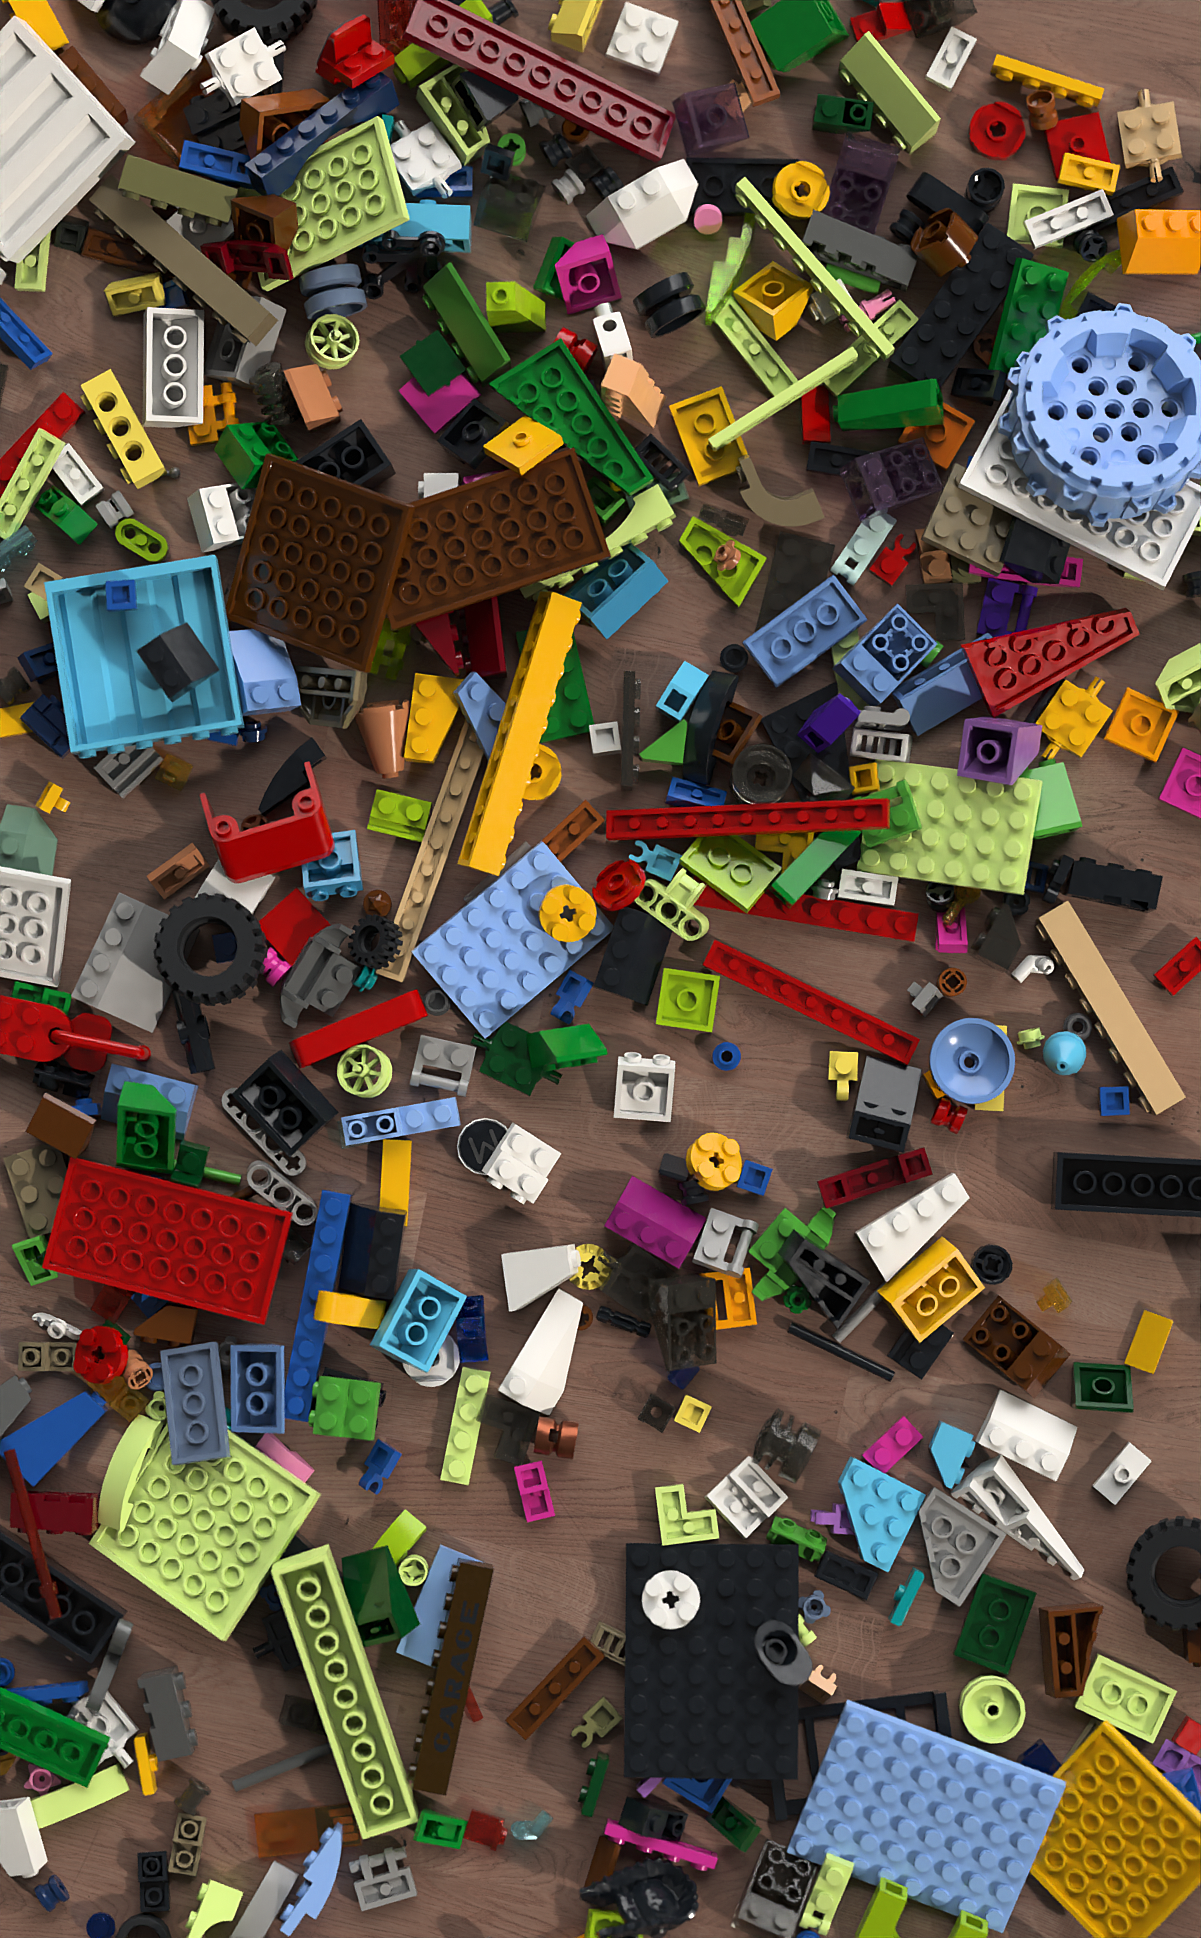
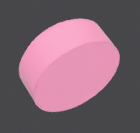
M705 204L697 208L694 213V226L700 233L713 234L720 229L722 214L716 206Z

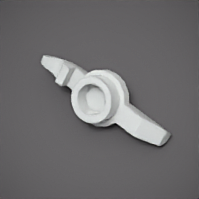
M36 1313L32 1316V1319L38 1321L40 1326H48L47 1332L53 1338L59 1339L67 1336L74 1340L80 1339L82 1331L62 1319L46 1313Z

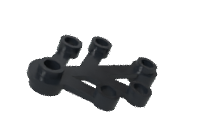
M389 230L382 235V245L384 248L389 250L396 249L397 247L413 249L410 251H380L379 247L374 244L366 245L363 248L362 257L366 263L393 262L378 274L369 273L362 279L361 289L364 290L366 298H380L384 292V284L404 269H406L404 289L409 293L419 292L421 289V277L418 276L417 260L422 256H426V262L424 263V276L431 279L441 270V264L437 261V256L445 248L446 241L444 236L436 231H425L418 237L399 236L398 232L394 230Z

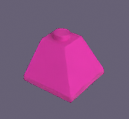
M603 234L576 242L555 264L568 315L622 298L611 253Z

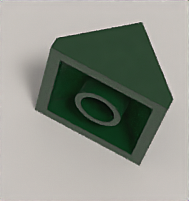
M1073 1362L1070 1406L1081 1410L1133 1413L1131 1367L1128 1365Z

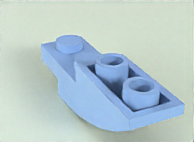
M456 1097L341 1117L346 1146L461 1125Z
M339 1822L336 1823L333 1829L328 1827L319 1840L322 1845L318 1851L312 1850L303 1862V1865L306 1867L303 1877L310 1882L305 1880L296 1893L299 1898L293 1906L288 1904L280 1916V1919L283 1920L280 1931L288 1936L292 1934L305 1913L314 1919L317 1918L331 1892L342 1850L343 1827Z

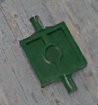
M504 1022L500 1026L497 1034L491 1040L485 1039L475 1032L471 1044L486 1050L485 1059L479 1069V1073L529 1097L535 1085L542 1077L556 1085L559 1084V1079H561L563 1074L554 1070L543 1072L542 1067H531L526 1034H530L529 1032L508 1022Z

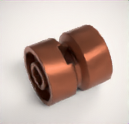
M539 1416L533 1453L549 1456L552 1452H555L557 1457L573 1460L579 1423L563 1420L560 1424H557L553 1418ZM550 1433H558L557 1443L548 1441Z

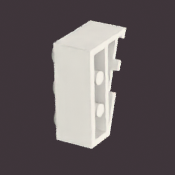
M178 0L160 32L162 39L158 49L156 47L152 49L149 56L153 59L143 68L140 77L169 95L188 70L192 69L194 71L201 62L203 56L200 53L209 40L206 36L214 26V22L211 20L215 9L202 0Z

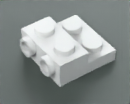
M627 1052L624 1054V1057L618 1056L614 1118L671 1122L675 1061H671L669 1056L663 1054L654 1055L653 1059L641 1058V1054L636 1052Z
M512 1123L482 1171L489 1175L486 1181L500 1190L503 1185L511 1189L510 1196L520 1203L524 1204L526 1200L534 1203L549 1179L546 1177L561 1153L515 1123Z

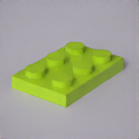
M738 835L698 837L679 860V864L745 913H748L782 871L779 865Z

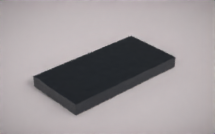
M686 157V163L698 183L689 215H694L700 206L711 204L721 211L722 216L754 217L756 214L751 208H744L735 196L737 194L735 191L736 184L746 177L780 217H788L773 204L772 186L776 175L787 165L799 162V159ZM799 186L794 187L796 195L799 196Z

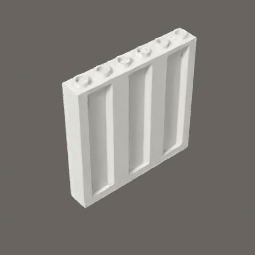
M15 15L0 30V258L5 262L10 260L19 264L136 142L30 25Z

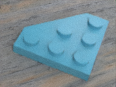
M850 1456L838 1480V1485L845 1500L851 1529L857 1540L860 1559L889 1572L926 1495Z

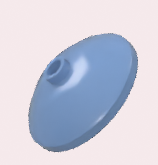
M965 1018L949 1024L937 1035L930 1050L929 1065L936 1085L944 1094L961 1103L980 1104L992 1100L1006 1089L1014 1073L1015 1054L1009 1038L998 1026L979 1018ZM965 1058L972 1059L973 1065L971 1068L964 1065Z

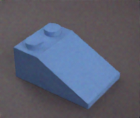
M254 629L229 631L242 715L285 712L301 706L297 677L284 641Z

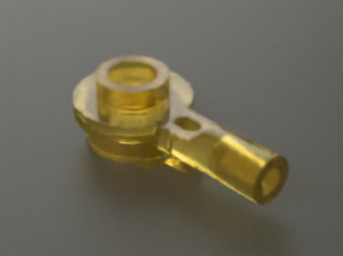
M955 885L956 898L943 916L942 921L946 925H952L963 906L972 904L979 899L981 889Z

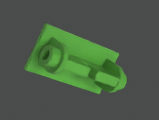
M774 1516L772 1527L766 1536V1539L770 1540V1544L791 1545L794 1543L799 1545V1556L810 1562L813 1560L819 1562L821 1555L824 1554L828 1539L816 1530H807L796 1525L791 1519Z

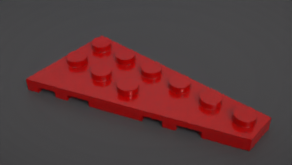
M1122 608L960 646L987 710L994 718L1140 634L1131 611L1127 608Z

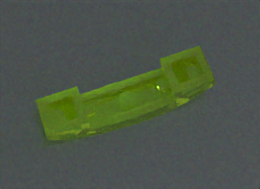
M1120 249L1100 258L1075 281L1061 302L1058 313L1059 317L1070 320L1077 315L1078 311L1071 303L1102 268L1111 275L1122 264Z

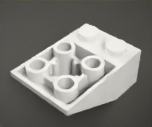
M237 483L198 489L187 498L201 552L225 549L243 543L257 488L242 490Z

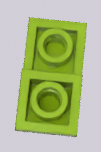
M405 1509L372 1549L388 1545L397 1567L406 1558L407 1551L427 1531V1527Z

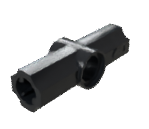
M173 990L172 995L178 1017L176 1021L181 1044L185 1047L190 1073L196 1074L215 1069L209 1043V1026L205 1014L202 1013L201 1003H193Z

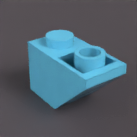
M684 661L656 704L655 710L679 723L684 718L709 675Z
M939 1420L928 1447L944 1485L952 1489L954 1483L959 1484L965 1469L961 1465L965 1457L970 1458L975 1442L972 1441L973 1435Z

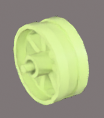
M326 314L319 317L308 331L305 339L306 352L318 366L326 369H339L347 365L358 350L360 342L358 331L347 318L337 314ZM325 325L334 326L333 330L329 332ZM318 327L324 337L314 336V330ZM349 340L351 349L340 342ZM315 343L322 344V349L320 351ZM337 349L348 356L339 358ZM324 353L331 354L332 358L324 355Z
M355 1045L341 1056L337 1065V1077L340 1085L347 1092L361 1098H373L380 1095L388 1087L392 1078V1065L384 1052L369 1045ZM369 1051L377 1055L370 1063H368ZM362 1053V1062L354 1060ZM379 1063H381V1072L376 1071L374 1068ZM352 1064V1065H353V1068H352V1071H353V1072H350V1073H349V1068H350V1065ZM378 1076V1081L373 1084L372 1080ZM358 1077L352 1088L349 1079ZM365 1080L368 1090L359 1092Z

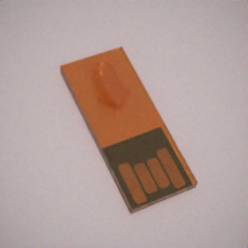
M350 1802L254 1814L259 1858L311 1852L312 1850L318 1851L322 1845L319 1842L321 1836L328 1827L333 1829L337 1822L341 1823L343 1827L342 1848L362 1846L361 1832Z

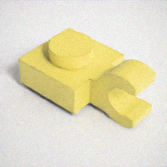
M829 1051L828 1080L836 1081V1101H847L849 1098V1081H857L858 1052Z

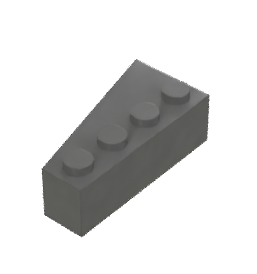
M816 210L812 212L802 240L803 244L819 262L824 264L830 263L879 280L881 284L906 292L918 258L908 245L894 244L882 236L868 233Z

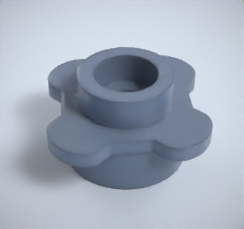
M815 1590L808 1597L799 1598V1608H802L805 1614L804 1620L809 1624L814 1623L816 1619H820L822 1616H829L831 1612L830 1607L824 1602V1593L820 1590ZM813 1604H816L817 1608L812 1609L811 1606Z

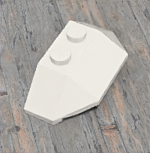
M682 159L657 167L607 196L586 217L596 235H604L606 243L638 250L687 221L698 183L687 163Z

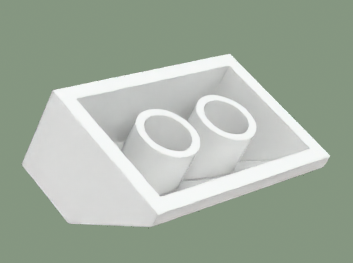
M999 1389L975 1441L1057 1481L1069 1456L1078 1427Z

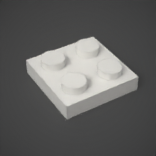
M625 2L606 52V57L659 76L679 21Z

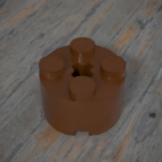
M950 208L942 209L927 219L930 224L924 230L919 227L910 244L915 254L937 277L944 276L956 266L958 268L965 266L970 261L971 255L969 253L978 240V235L956 212Z

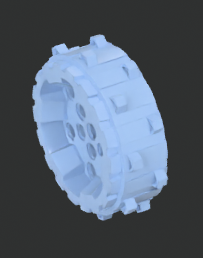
M1119 303L1114 311H1091L1082 313L1080 316L1070 320H1065L1058 315L1051 318L1045 326L1047 335L1039 339L1030 353L1022 351L1014 363L1015 368L1010 369L1006 384L1012 389L1008 402L1009 410L1008 413L1000 416L997 421L998 433L1008 436L1014 459L1020 470L1028 478L1025 489L1033 497L1045 495L1054 504L1067 511L1086 515L1091 526L1103 527L1108 519L1133 518L1155 509L1165 515L1175 508V494L1183 489L1189 479H1201V360L1193 351L1196 340L1189 333L1183 335L1176 334L1167 328V325L1158 320L1137 315L1133 312L1130 304ZM1129 365L1137 366L1140 371H1133ZM1072 367H1080L1084 373L1075 372ZM1117 388L1126 390L1128 395L1120 394ZM1089 389L1097 390L1100 395H1092ZM1162 410L1169 411L1173 417L1165 416ZM1133 411L1141 412L1145 418L1137 417ZM1105 412L1113 413L1116 419L1107 417ZM1077 413H1084L1088 419L1079 418ZM1048 414H1056L1060 420L1051 419ZM1121 435H1128L1133 441H1125ZM1093 436H1101L1105 442H1097ZM1143 457L1147 459L1149 464H1142L1138 458ZM1081 459L1089 460L1093 464V466L1085 463Z

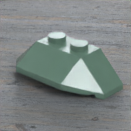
M7 804L0 823V866L53 876L58 839L36 808Z

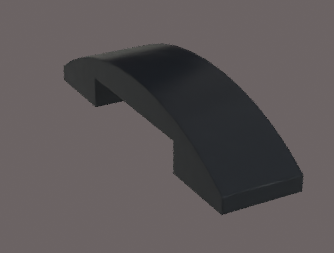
M713 670L704 683L695 703L687 730L683 756V780L710 786L717 758L712 756L726 703L732 704L739 680L738 675Z

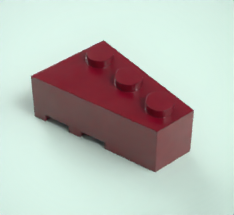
M15 1490L11 1493L10 1528H17L18 1533H35L36 1529L46 1530V1534H63V1531L75 1532L76 1535H92L100 1527V1523H98V1508L101 1493Z

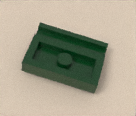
M598 1752L596 1759L590 1758L586 1775L590 1776L587 1787L582 1785L577 1801L582 1803V1815L593 1816L609 1764L608 1754Z

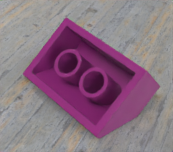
M632 1176L604 1226L679 1269L706 1218Z

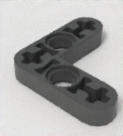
M120 1618L85 1708L99 1713L130 1636L133 1623Z

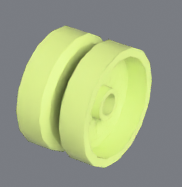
M994 1674L980 1675L969 1681L961 1691L958 1702L959 1715L968 1731L978 1740L990 1744L1002 1743L1014 1737L1021 1729L1026 1715L1024 1701L1015 1686L1004 1677ZM995 1705L997 1707L996 1711L990 1710L989 1713L987 1712L989 1706Z

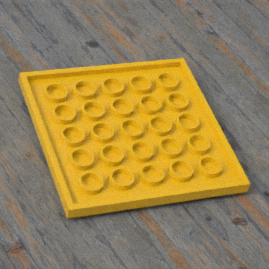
M1105 1720L1053 1775L1055 1778L1066 1781V1787L1029 1872L1094 1938H1147L1201 1883V1813Z

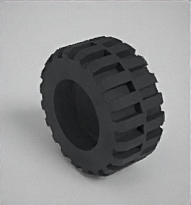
M211 0L217 17L220 18L222 25L227 31L232 30L234 36L238 37L255 27L259 37L267 46L274 44V39L281 38L282 42L290 40L289 34L292 32L298 35L303 30L302 24L304 22L309 23L313 17L312 9L316 8L318 0H282L278 5L268 9H254L246 6L240 0Z
M202 893L198 894V897L194 899L190 896L183 899L182 905L179 907L174 905L168 910L171 914L167 919L162 918L159 923L161 930L155 934L154 942L157 943V947L154 949V958L158 962L157 969L159 973L164 977L165 982L170 988L196 1004L202 1003L206 1006H215V1004L221 1003L225 1005L232 1003L231 1000L236 997L242 998L246 995L245 991L250 986L254 988L258 983L256 979L259 973L263 974L265 969L263 963L264 958H267L268 950L265 948L267 940L265 933L260 927V923L240 902L233 898L229 899L222 894L215 893L212 896ZM211 923L223 925L233 933L237 942V953L234 961L225 971L218 975L204 976L194 972L185 959L187 940L196 929L203 925Z
M1176 1516L1175 1519L1170 1520L1166 1518L1160 1520L1158 1524L1147 1528L1135 1542L1126 1567L1127 1587L1132 1593L1131 1599L1135 1606L1139 1605L1142 1609L1141 1613L1147 1619L1149 1617L1154 1619L1156 1625L1161 1627L1163 1625L1172 1627L1171 1630L1180 1631L1181 1628H1188V1631L1197 1630L1201 1626V1594L1190 1600H1180L1167 1595L1161 1590L1156 1581L1155 1567L1160 1556L1174 1547H1188L1201 1554V1519L1195 1517L1193 1519H1186L1185 1516Z

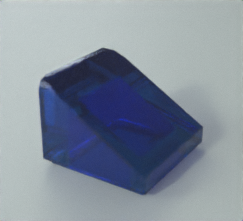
M682 1356L667 1374V1379L683 1390L696 1376L700 1368L687 1356Z

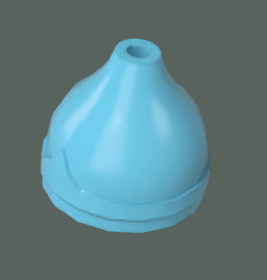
M1068 1031L1057 1032L1046 1040L1043 1047V1059L1053 1073L1071 1075L1077 1073L1084 1064L1086 1046L1076 1034Z

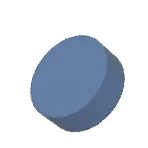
M161 1362L152 1363L149 1366L153 1370V1376L146 1386L153 1391L164 1390Z

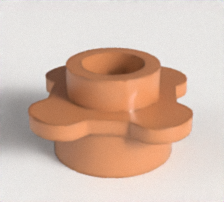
M728 540L726 544L721 545L715 553L714 561L717 562V569L719 571L733 569L741 558V552L734 547L735 542L733 540Z

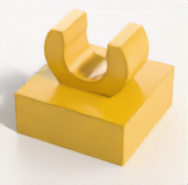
M48 781L35 806L50 814L53 807L66 812L70 802L59 797L63 788Z

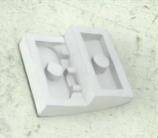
M218 859L195 898L198 897V894L202 893L212 896L215 893L222 894L229 899L237 900L253 914L276 876L270 874L243 883H233L225 876Z
M750 1456L746 1457L704 1497L743 1539L747 1538L788 1499L785 1493Z

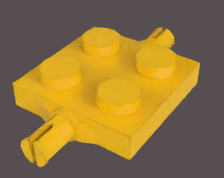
M1095 676L1087 690L1078 688L1065 679L1035 723L1042 725L1041 733L1050 742L1041 757L1046 759L1048 756L1047 760H1051L1061 749L1071 752L1080 759L1082 758L1113 712L1112 709L1101 703L1096 697L1105 684L1102 679L1098 683L1100 678Z

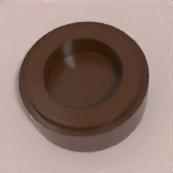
M567 119L564 120L562 135L567 142L577 145L588 139L590 130Z

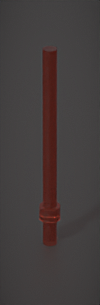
M11 1449L5 1451L4 1455L41 1583L39 1591L41 1598H45L50 1619L62 1617L56 1594H58L56 1582L52 1583L16 1451Z

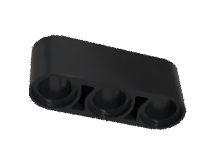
M927 172L921 173L906 195L911 203L930 216L942 209L950 208L977 235H979L990 219L981 208Z

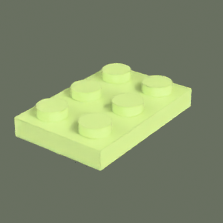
M1097 1653L1088 1672L1083 1696H1077L1073 1706L1103 1721L1107 1720L1110 1724L1150 1743H1154L1177 1691Z

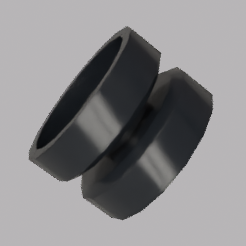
M687 272L678 273L657 282L633 300L639 316H649L645 322V327L651 338L662 337L678 330L695 320L706 310L700 295L690 294L694 284Z

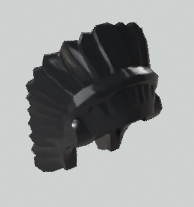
M647 1857L643 1863L636 1862L633 1867L626 1866L622 1871H614L610 1877L603 1876L601 1881L592 1882L590 1887L579 1889L582 1901L596 1905L600 1909L615 1904L618 1914L624 1922L622 1925L597 1931L596 1935L598 1938H608L609 1936L615 1938L627 1935H649L651 1938H662L666 1935L667 1931L676 1929L684 1922L690 1921L696 1915L695 1912L699 1908L696 1883L690 1880L689 1874L683 1872L682 1866H675L671 1860H662L660 1857L654 1860Z

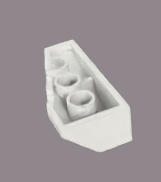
M558 1288L498 1389L500 1392L524 1406L550 1415L564 1392L583 1306L582 1301Z

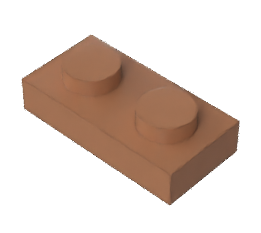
M191 843L148 874L147 878L165 900L210 867V865L196 846Z

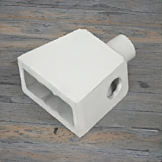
M610 303L596 306L594 308L596 318L593 319L594 334L597 345H599L598 348L605 373L608 370L614 353L633 360L632 348L621 313H613Z

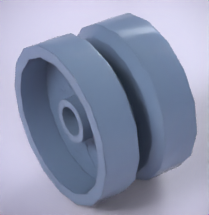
M337 264L310 271L298 279L302 296L309 298L304 303L306 316L309 321L315 322L319 317L326 314L348 317L361 312L368 306L364 290L356 288L362 282L358 265Z

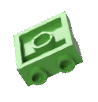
M320 1376L319 1381H315L312 1388V1397L317 1399L316 1410H311L309 1415V1427H313V1434L374 1440L381 1383Z

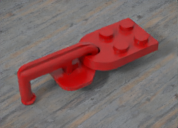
M0 995V1054L39 1062H50L64 1056L72 1068L88 1072H96L102 1069L106 1063L108 1053L137 1059L140 1062L147 1061L151 1056L150 1049L145 1045L134 1046L111 1041L112 1024L103 1016L81 1013L70 1021L69 1017L55 1006Z

